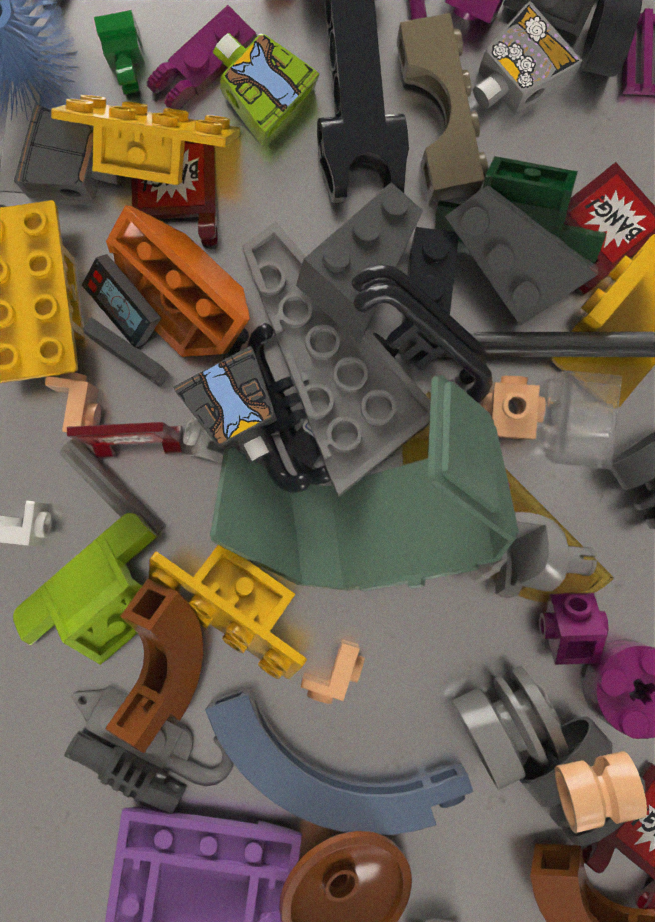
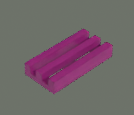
M645 8L643 13H640L637 24L642 26L641 84L635 83V31L629 52L623 63L622 94L655 95V84H652L655 14H653V9Z

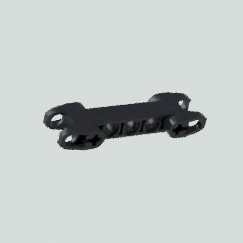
M324 0L335 117L318 118L317 145L319 164L326 180L331 202L340 203L344 202V199L347 198L349 168L359 163L371 165L379 172L383 188L392 182L404 193L406 163L409 151L407 122L403 113L385 114L375 1Z

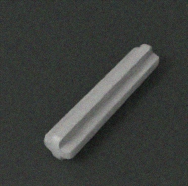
M72 439L60 450V455L120 517L126 513L140 515L155 534L160 531L162 524L82 442Z

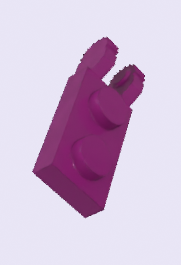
M227 5L168 59V62L160 64L147 79L146 86L154 94H158L180 77L182 81H179L167 94L164 104L171 109L182 108L196 94L199 96L228 68L213 54L215 46L222 37L230 33L246 49L255 40L257 34Z

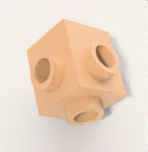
M501 376V383H493L489 394L480 402V405L490 413L491 419L494 420L499 438L536 439L537 422L542 423L544 420L546 402L545 397L539 396L540 385H527L528 377ZM509 401L514 403L516 407L515 414L510 412L508 408Z

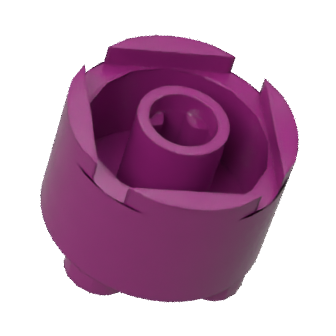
M616 640L605 644L600 664H589L585 677H583L582 690L586 703L597 717L619 732L633 739L655 738V648L639 642ZM635 680L638 681V685L636 687L633 684Z

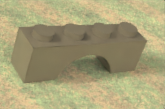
M451 13L400 22L396 44L404 83L419 86L431 93L441 105L445 116L444 133L425 148L421 160L428 203L474 195L479 191L488 171V162L485 153H479L476 137H479L480 124L477 112L470 111L468 97L471 96L470 74L468 70H462L459 57L463 54L460 29H454Z

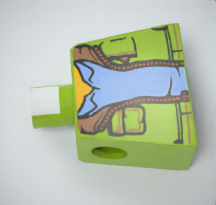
M227 33L213 50V54L228 67L221 76L220 90L261 145L271 137L315 89L319 73L314 68L265 34L258 35L245 49L230 33Z

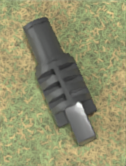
M78 731L73 737L64 754L65 757L99 774L98 779L101 780L100 783L103 785L111 786L116 792L121 791L127 798L132 797L135 802L148 808L154 806L172 814L185 792V787L168 777L169 772L141 759L122 747L115 746L113 749L81 731Z

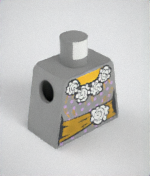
M529 1L485 50L479 67L480 74L484 80L473 88V94L477 102L485 109L490 108L498 100L502 99L512 111L520 112L570 84L583 60L533 3Z

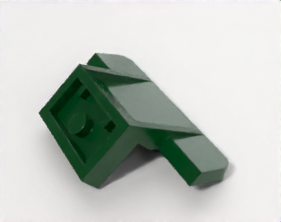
M494 156L485 175L483 188L490 186L529 215L532 220L564 241L567 246L586 260L588 259L593 264L596 262L606 233L564 224L578 171ZM440 200L437 205L435 229L455 232L445 216L461 204Z

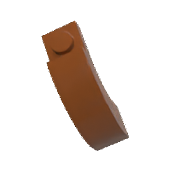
M149 579L145 581L120 616L139 634L142 640L144 660L141 673L133 689L105 728L112 735L143 754L169 715L179 721L183 717L196 690L203 660L202 631L193 608L178 591Z
M535 843L530 877L536 903L546 922H655V909L631 908L617 904L604 897L594 888L585 871L581 845Z

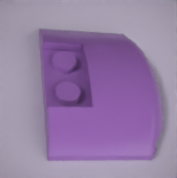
M157 807L123 808L105 922H281L279 913L280 895L288 875L299 860L302 833L260 820L258 824L178 812L171 814Z

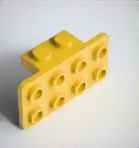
M653 234L632 259L625 255L608 274V277L613 281L604 292L597 288L585 301L581 309L586 313L570 332H655V234ZM551 357L552 362L609 409L620 407L655 365V357Z

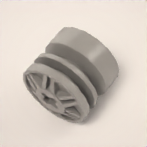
M522 666L509 671L516 689L515 692H512L502 676L494 679L495 689L499 698L494 703H491L480 688H476L452 700L477 754L498 790L525 777L524 766L519 754L527 751L540 767L543 768L548 765V759L541 745L542 742L546 744L557 759L569 754V749L562 733L561 722L552 703L543 689L532 680Z

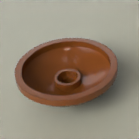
M354 831L331 837L307 852L288 875L280 895L279 913L281 922H398L411 894L412 875L409 863L400 848L392 840L378 833Z

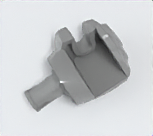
M515 512L519 534L497 562L479 565V570L465 572L467 576L477 583L485 581L491 575L497 573L495 594L507 599L518 595L522 586L545 592L553 591L563 582L566 573L590 576L596 569L597 560H584V556L596 557V552L591 547L568 546L565 533L553 520L539 514Z

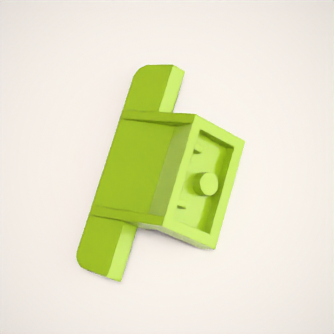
M126 513L15 609L13 622L22 641L32 645L55 625L64 644L101 665L138 634L120 616L142 587L141 584L131 578L126 563L157 538L143 517L134 513Z

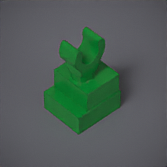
M132 10L95 16L96 32L101 41L103 55L109 67L116 68L119 86L122 85L123 94L140 92L134 64L144 62L140 31Z

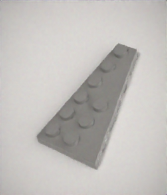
M275 221L242 246L243 253L294 386L301 399V404L307 413L309 425L334 490L339 498L430 424L431 401L368 328L360 343H358L296 286L303 259L306 256Z

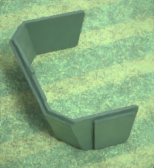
M439 375L433 377L431 381L428 458L365 476L339 498L333 486L310 484V487L303 492L290 493L284 491L273 482L266 467L256 461L249 463L246 456L233 447L226 449L223 454L210 537L214 543L296 585L346 591L359 589L365 592L407 583L411 589L425 587V580L479 570V565L497 562L516 540L519 529L494 420L491 419L488 411L454 381L449 382L444 376Z

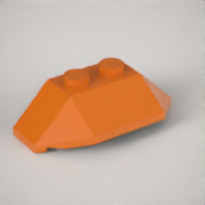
M125 205L106 243L109 252L114 255L115 264L161 317L154 330L181 357L227 354L250 320L244 288L188 235L132 206Z

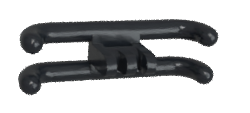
M379 264L368 266L354 276L352 286L356 291L360 292L353 302L357 311L366 312L377 304L386 303L394 306L407 318L387 337L386 343L391 348H399L398 353L406 360L411 358V365L418 370L424 368L445 351L463 367L459 373L461 383L468 385L474 382L471 388L466 391L469 396L477 403H480L489 394L493 383L492 372L486 365V351L481 343L404 272L394 266Z
M268 323L260 324L251 333L250 338L249 332L244 328L229 352L223 354L222 359L225 360L240 352L242 345L249 338L248 347H252L258 360L277 418L275 422L262 428L273 449L271 453L262 457L270 477L279 488L290 493L303 492L310 487V483L314 485L328 483L331 479L325 465L318 468L313 465L308 467L288 451L287 454L297 475H291L285 468L272 435L279 434L284 447H286L297 433L294 425L305 420L308 416L305 409L296 410L293 413L291 411V407L301 402L298 393L288 396L284 394L286 390L294 386L291 376L275 381L267 363L264 346L273 336L272 326Z

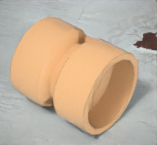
M625 751L598 756L591 767L584 760L555 767V780L560 802L567 822L574 833L601 828L604 826L607 817H610L616 824L646 817L647 804L643 785L634 762Z

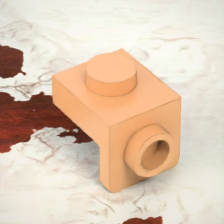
M68 373L61 374L60 378L47 376L45 379V386L58 392L68 393L62 432L67 433V427L89 426L99 425L101 405L97 403L99 389L86 382V375Z
M346 639L341 640L329 680L304 672L300 687L308 690V697L327 704H332L333 698L344 701L349 682L357 683L363 668L365 657L358 655L360 650L359 644Z

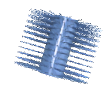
M0 0V105L3 100V109L6 97L7 112L10 85L11 121L14 95L16 98L17 117V89L20 103L21 91L24 106V96L26 93L31 108L25 88L26 85L38 105L27 81L28 79L42 100L43 97L37 86L42 90L41 87L42 85L44 86L43 83L46 81L55 89L58 88L48 82L40 73L45 76L48 74L64 82L59 78L61 76L51 73L43 66L61 75L64 74L56 71L54 68H65L61 66L78 67L68 66L67 64L58 65L50 61L51 59L60 62L55 59L65 60L61 58H73L63 56H74L65 54L76 52L57 53V55L46 52V50L51 51L49 49L62 51L54 48L71 49L61 47L73 46L66 45L72 44L67 43L70 42L67 41L69 39L53 38L69 37L59 35L70 34L61 31L67 26H55L61 25L58 23L64 22L61 21L63 19L58 18L61 13H56L59 11L50 8L45 12L43 10L41 14L39 12L37 16V11L35 16H29L37 6L43 5V8L47 4L53 5V3H57L53 2L56 0H41L39 3L35 1L33 5L31 2L30 6H28L27 2L25 7L23 6L27 0ZM40 18L48 19V23H45L43 26H33ZM42 30L53 32L49 36H38L40 32H44ZM52 39H63L64 41L61 42ZM46 40L56 41V42H59V43L54 44V43L49 42V41H46ZM45 41V42H48V43H51V44H54V45L48 46L47 44H45V43H43V42ZM43 51L49 55H43L40 52ZM43 58L53 64H48L41 59ZM5 80V92L2 97L3 82ZM11 81L13 82V85H14L13 94H12V84H11Z

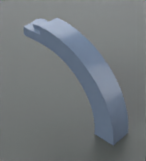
M252 687L211 701L205 709L216 737L240 773L276 805L318 826L346 833L368 831L380 835H393L414 832L437 825L431 807L438 804L441 808L455 806L465 800L464 795L474 792L468 774L461 763L417 779L387 785L353 783L320 772L293 754L279 740L264 718Z

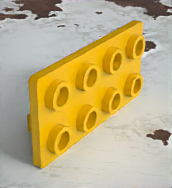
M80 95V99H66V105L51 109L52 119L94 126L92 171L173 185L182 183L185 141L226 147L240 136V127L230 126V119L226 117L205 115V120L188 119L189 112L171 108L163 109V113L147 112L148 105L137 102H122V106L106 105V98L95 95Z
M49 200L1 207L0 383L77 372L78 362L75 340L85 339L75 258L62 244L58 206L54 201Z
M217 545L194 577L157 551L150 557L148 579L178 591L193 608L200 625L208 628L211 624L224 633L222 640L232 649L242 654L245 650L249 651L260 659L258 666L276 679H280L281 676L290 679L303 667L307 658L270 632L295 596V593L247 559L220 545Z

